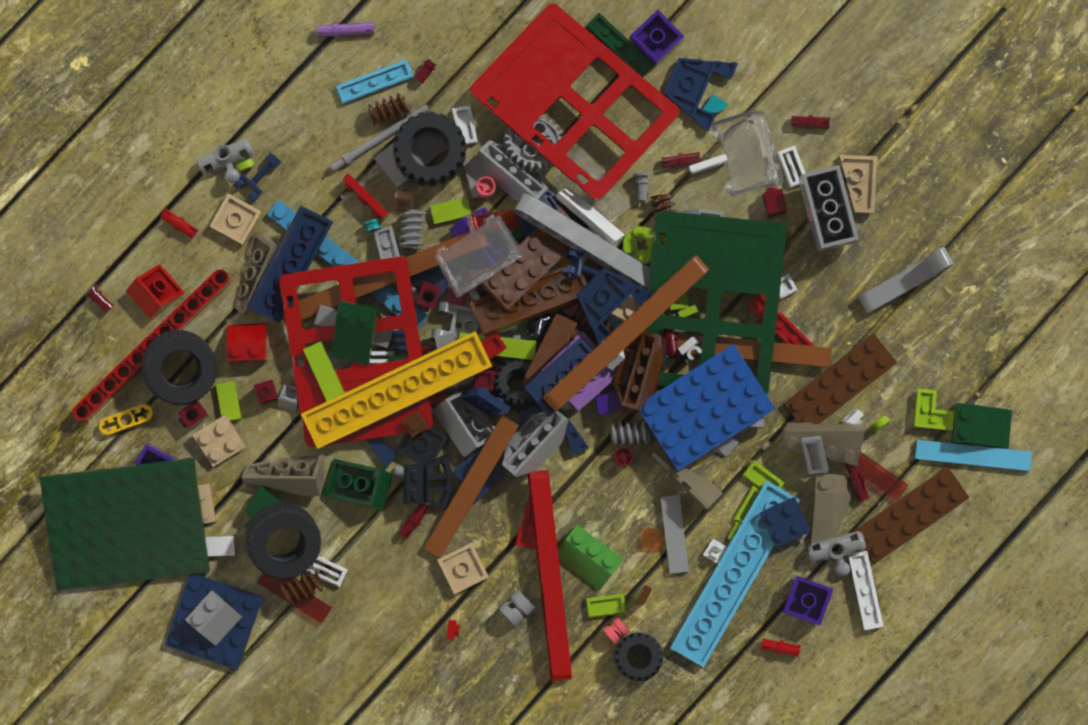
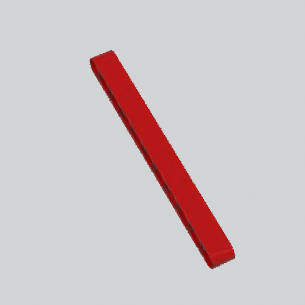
M222 269L213 272L74 407L73 416L81 422H87L93 418L142 370V362L135 364L134 357L138 354L144 357L143 354L146 348H148V343L162 335L161 332L164 328L184 330L229 286L231 282L229 274ZM219 275H226L224 283H217L216 279ZM211 288V296L204 297L203 290ZM192 301H197L199 304L196 310L189 309V304ZM179 314H183L185 317L181 324L175 322V318ZM128 368V376L124 378L121 377V369ZM109 381H114L115 388L112 391H107L106 384ZM99 394L101 402L95 405L92 402V398ZM81 408L87 409V415L84 418H80L78 415Z
M548 470L533 471L527 474L550 678L552 682L571 680L572 670L550 477Z

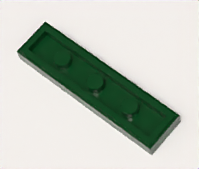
M600 13L586 25V28L607 48L642 77L653 67L654 64Z

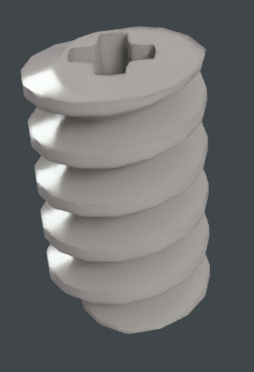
M406 210L407 212L402 213V217L406 220L401 221V224L406 226L401 228V232L405 235L400 236V240L404 242L400 243L399 247L406 250H421L418 246L424 243L418 239L423 238L424 235L419 233V231L425 230V227L420 226V223H424L426 220L420 217L426 215V212Z
M611 421V440H613L615 446L618 445L619 440H621L623 446H625L627 440L630 445H633L634 440L637 441L638 445L641 444L642 440L648 445L650 428L648 425L645 426L644 421H641L640 426L637 425L636 421H633L632 426L626 421L624 427L620 421H618L616 427L613 421Z

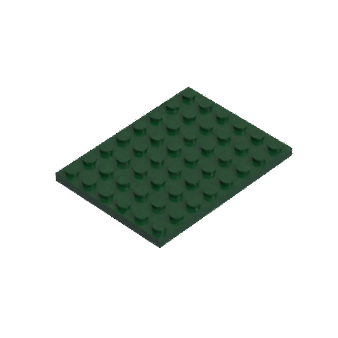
M194 457L39 477L56 591L210 572Z

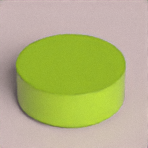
M251 158L235 167L241 173L255 166V163Z
M887 415L883 416L872 425V429L877 433L889 424L891 420Z

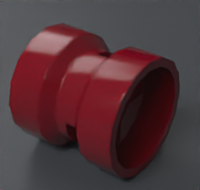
M621 447L616 450L614 461L618 466L626 467L632 463L633 453L629 448Z

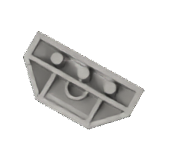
M489 140L478 151L485 175L492 178L495 184L514 200H520L523 193L539 199L548 190L541 170L538 172L536 167H533V170L530 172L529 166H526L523 170V164L521 163L516 166L517 160H510L512 154H506L507 148L503 147L504 144L494 143V141Z
M556 411L550 417L544 412L533 414L513 435L505 449L502 465L515 477L536 471L563 442L568 419L559 411Z

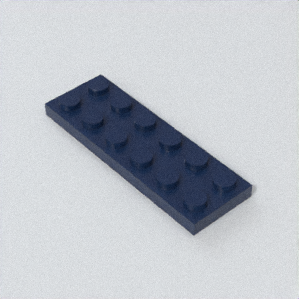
M300 205L247 308L280 323L284 316V306L279 284L281 276L308 271L333 224L332 220ZM287 296L288 306L290 305L293 296Z

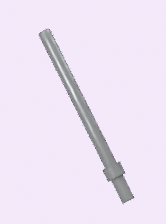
M425 104L350 153L346 152L342 155V158L331 164L330 167L333 171H336L345 164L349 165L354 162L353 159L399 131L403 122L406 123L409 117L412 115L415 117L421 112H424V114L429 112L428 106Z

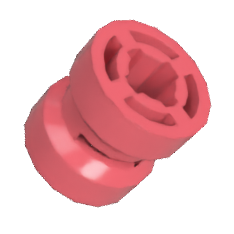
M485 176L477 181L476 187L479 196L483 198L493 196L496 188L492 178Z
M618 617L611 626H606L603 629L614 644L619 641L621 636H626L629 633V630Z

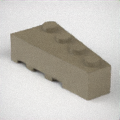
M850 422L842 424L787 423L781 449L804 454L802 438L821 436L826 459L857 466L867 422H860V424H850Z

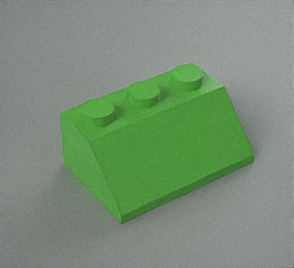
M579 525L575 526L558 549L559 560L599 591L623 561V558Z

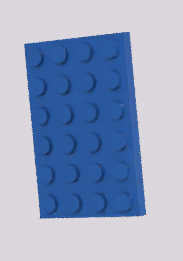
M733 344L649 397L646 404L638 411L676 470L679 471L775 410V407Z

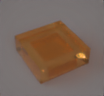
M644 528L641 547L661 549L663 530Z

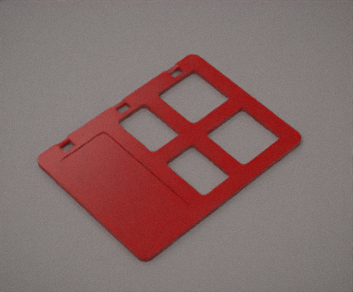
M556 4L547 5L470 87V93L476 100L486 106L497 118L534 147L538 153L572 182H575L594 200H601L679 115V108ZM595 59H600L619 77L594 104H590L573 90L571 85ZM628 87H633L662 113L636 141L632 140L604 116L608 108ZM490 98L498 103L496 108L487 102ZM559 98H562L579 112L582 117L556 144H553L537 131L533 125ZM592 126L599 129L625 152L600 181H596L567 156V152ZM534 136H537L543 142L540 146L532 140ZM579 174L588 180L585 185L576 178Z
M402 256L281 276L279 284L300 415L327 402L315 374L310 372L308 359L303 349L306 348L307 343L333 339L335 325L304 329L297 287L337 280L339 282L341 299L356 303L353 284L355 277L391 271L396 275L401 314L379 318L376 332L403 329L405 331L408 358L370 365L352 362L350 368L335 370L346 393L423 356L409 266L406 258ZM287 296H293L295 307H288ZM296 355L303 356L304 366L298 367ZM426 397L327 445L409 433L402 421L417 410H419L429 425L423 431L429 430L433 426L430 398ZM302 418L305 443L309 447H316Z

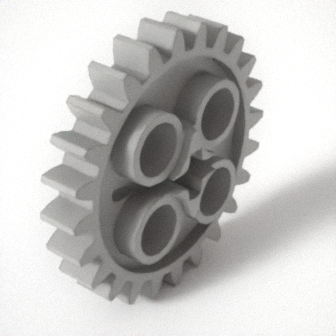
M544 115L533 126L536 130L541 131V134L550 142L556 144L562 138L560 136L563 131H557L559 125H552V119L547 122ZM506 128L503 147L507 148L506 154H512L510 160H517L516 166L520 163L523 164V170L526 166H529L530 172L533 170V167H536V170L539 172L541 167L546 171L548 166H554L512 129ZM537 136L532 138L539 146L543 143Z

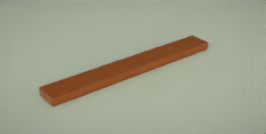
M678 334V348L691 337H695L699 342L696 346L702 350L703 335ZM725 337L716 338L715 355L734 344L743 359L759 360L760 341ZM774 342L772 362L830 368L832 348ZM692 350L691 354L701 355L697 350Z
M502 415L424 549L439 558L442 557L519 427L517 423Z

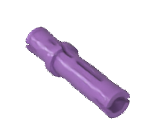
M336 22L334 25H317L318 37L335 36V38H339V36L375 34L374 22L338 24Z

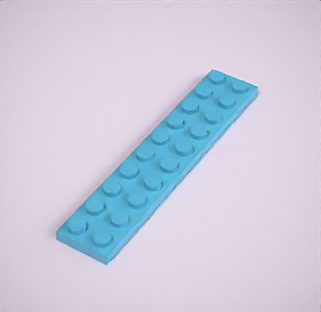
M767 480L765 481L673 641L671 649L704 668L774 546L759 512L794 496Z

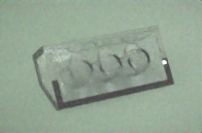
M583 148L570 157L571 160L596 181H600L605 176ZM557 170L552 175L563 189L569 186L612 224L631 209V205L615 186L601 200H594L560 170ZM581 174L576 177L584 185L588 181Z

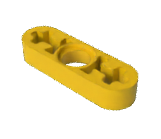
M142 404L103 418L99 423V429L105 435H113L150 421L154 416V411L149 405ZM143 408L147 411L149 410L150 413L147 414V418L139 416L137 417L139 421L136 422L133 411H135V414H140ZM125 414L130 415L132 418L129 425H123L121 422V418ZM114 418H117V422L121 427L118 429L117 425L112 426L111 431L103 428L106 426L105 422L107 421L110 424L115 423Z

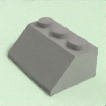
M469 387L450 396L432 409L463 457L484 446L495 428L486 413L460 397L464 390L470 389Z

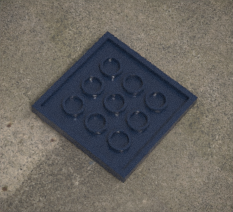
M189 574L165 646L239 670L264 597L198 574ZM210 591L216 592L242 616L217 646L185 620Z

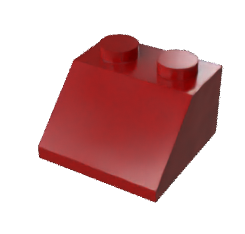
M160 264L135 278L126 290L150 319L162 313L185 293Z
M266 323L228 325L227 361L229 363L268 362Z

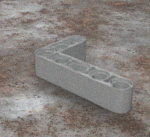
M942 247L930 254L926 259L867 291L858 298L867 314L947 270L954 262L945 247Z

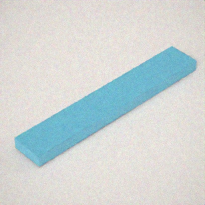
M916 440L915 459L1022 471H1030L1032 452Z

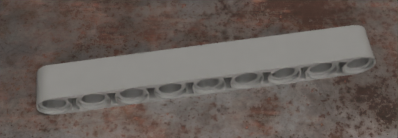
M526 193L522 194L514 209L518 216L570 248L584 253L585 257L601 267L648 290L649 267L537 198Z

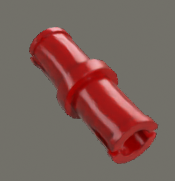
M167 208L160 217L161 220L173 226L175 231L179 230L190 237V239H193L199 230L184 221L185 218L178 217Z
M765 638L762 639L761 651L764 650L778 653L777 655L780 656L785 654L799 658L801 645L784 643V640L778 642Z

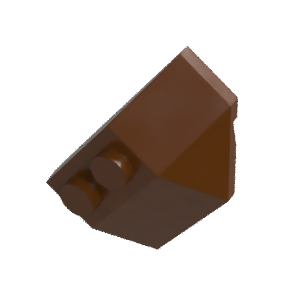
M643 331L623 350L625 359L618 365L613 382L621 405L640 410L646 404L647 399L653 395L664 358L661 335Z

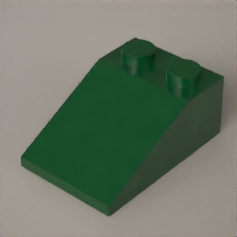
M346 300L339 301L331 357L369 365L381 308Z
M963 403L954 405L955 412L951 443L1009 448L1012 410Z
M333 459L323 496L383 511L393 474L383 469Z

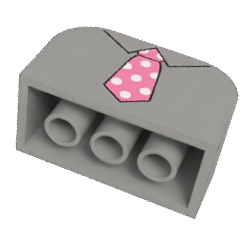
M837 165L802 174L799 178L800 191L816 250L822 252L856 243L859 238L840 166Z

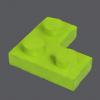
M918 388L914 427L953 431L955 411L936 410L937 390Z

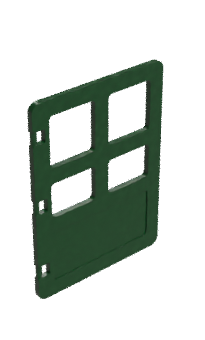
M673 211L658 212L655 220L648 291L656 292L692 257L697 255L709 270L691 287L703 288L708 291L706 314L702 319L661 314L644 331L658 335L660 329L702 333L700 365L715 356L716 338L718 335L759 339L760 351L756 379L767 394L772 367L787 233L786 226L779 222ZM659 233H666L665 244H658ZM732 291L764 295L765 306L762 324L721 321L719 319L722 292ZM659 372L656 385L668 386L685 374Z

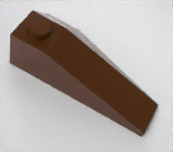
M556 313L524 377L523 385L526 386L567 347L569 341H574L578 333L575 330L576 322Z

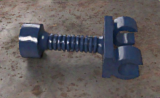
M271 152L266 156L267 162L256 173L254 178L249 180L242 174L239 180L233 184L238 190H241L246 183L252 186L254 190L247 198L253 203L263 193L257 187V183H259L271 167L277 168L281 164V161Z
M570 249L569 252L566 251L565 258L569 261H574L573 266L567 265V269L563 268V276L575 280L580 277L581 272L594 277L600 271L582 264L584 253L576 249Z

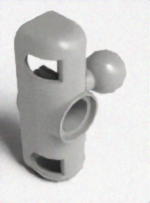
M242 139L238 143L219 145L215 151L208 153L207 156L199 157L197 164L204 176H209L226 169V181L236 183L240 178L238 170L233 168V165L252 158L254 150L248 139ZM246 149L248 156L241 157L239 152ZM211 164L213 171L206 172L204 166Z
M856 531L811 543L808 545V553L813 563H817L820 560L836 559L835 571L837 575L845 577L850 573V566L844 561V556L858 550L863 551L866 548L863 533ZM858 535V540L851 541L850 536ZM820 544L821 549L813 551V546ZM835 545L842 546V549L839 551H833L832 547Z

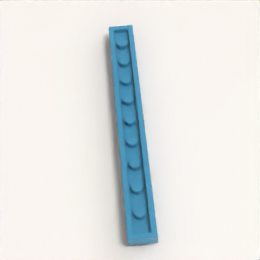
M278 200L267 215L284 229L288 230L296 212ZM327 236L317 252L319 256L334 267L360 263ZM390 285L369 293L394 314H401L399 293ZM415 305L418 329H420L429 315L417 309L418 307Z

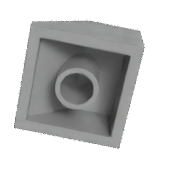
M210 591L185 620L217 646L242 616L216 592Z

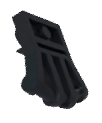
M448 454L442 455L426 464L404 465L403 504L430 503L447 510L451 494L454 491V486H452L454 473L449 464L450 458ZM442 464L444 472L429 473L430 469ZM445 478V486L429 487V479ZM444 492L441 502L429 498V493Z

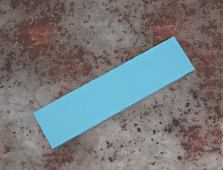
M406 59L337 85L336 88L342 104H346L414 77Z

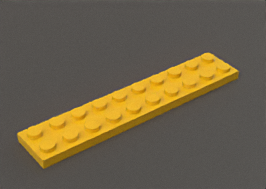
M475 331L314 407L301 415L317 449L486 370L492 367V364Z

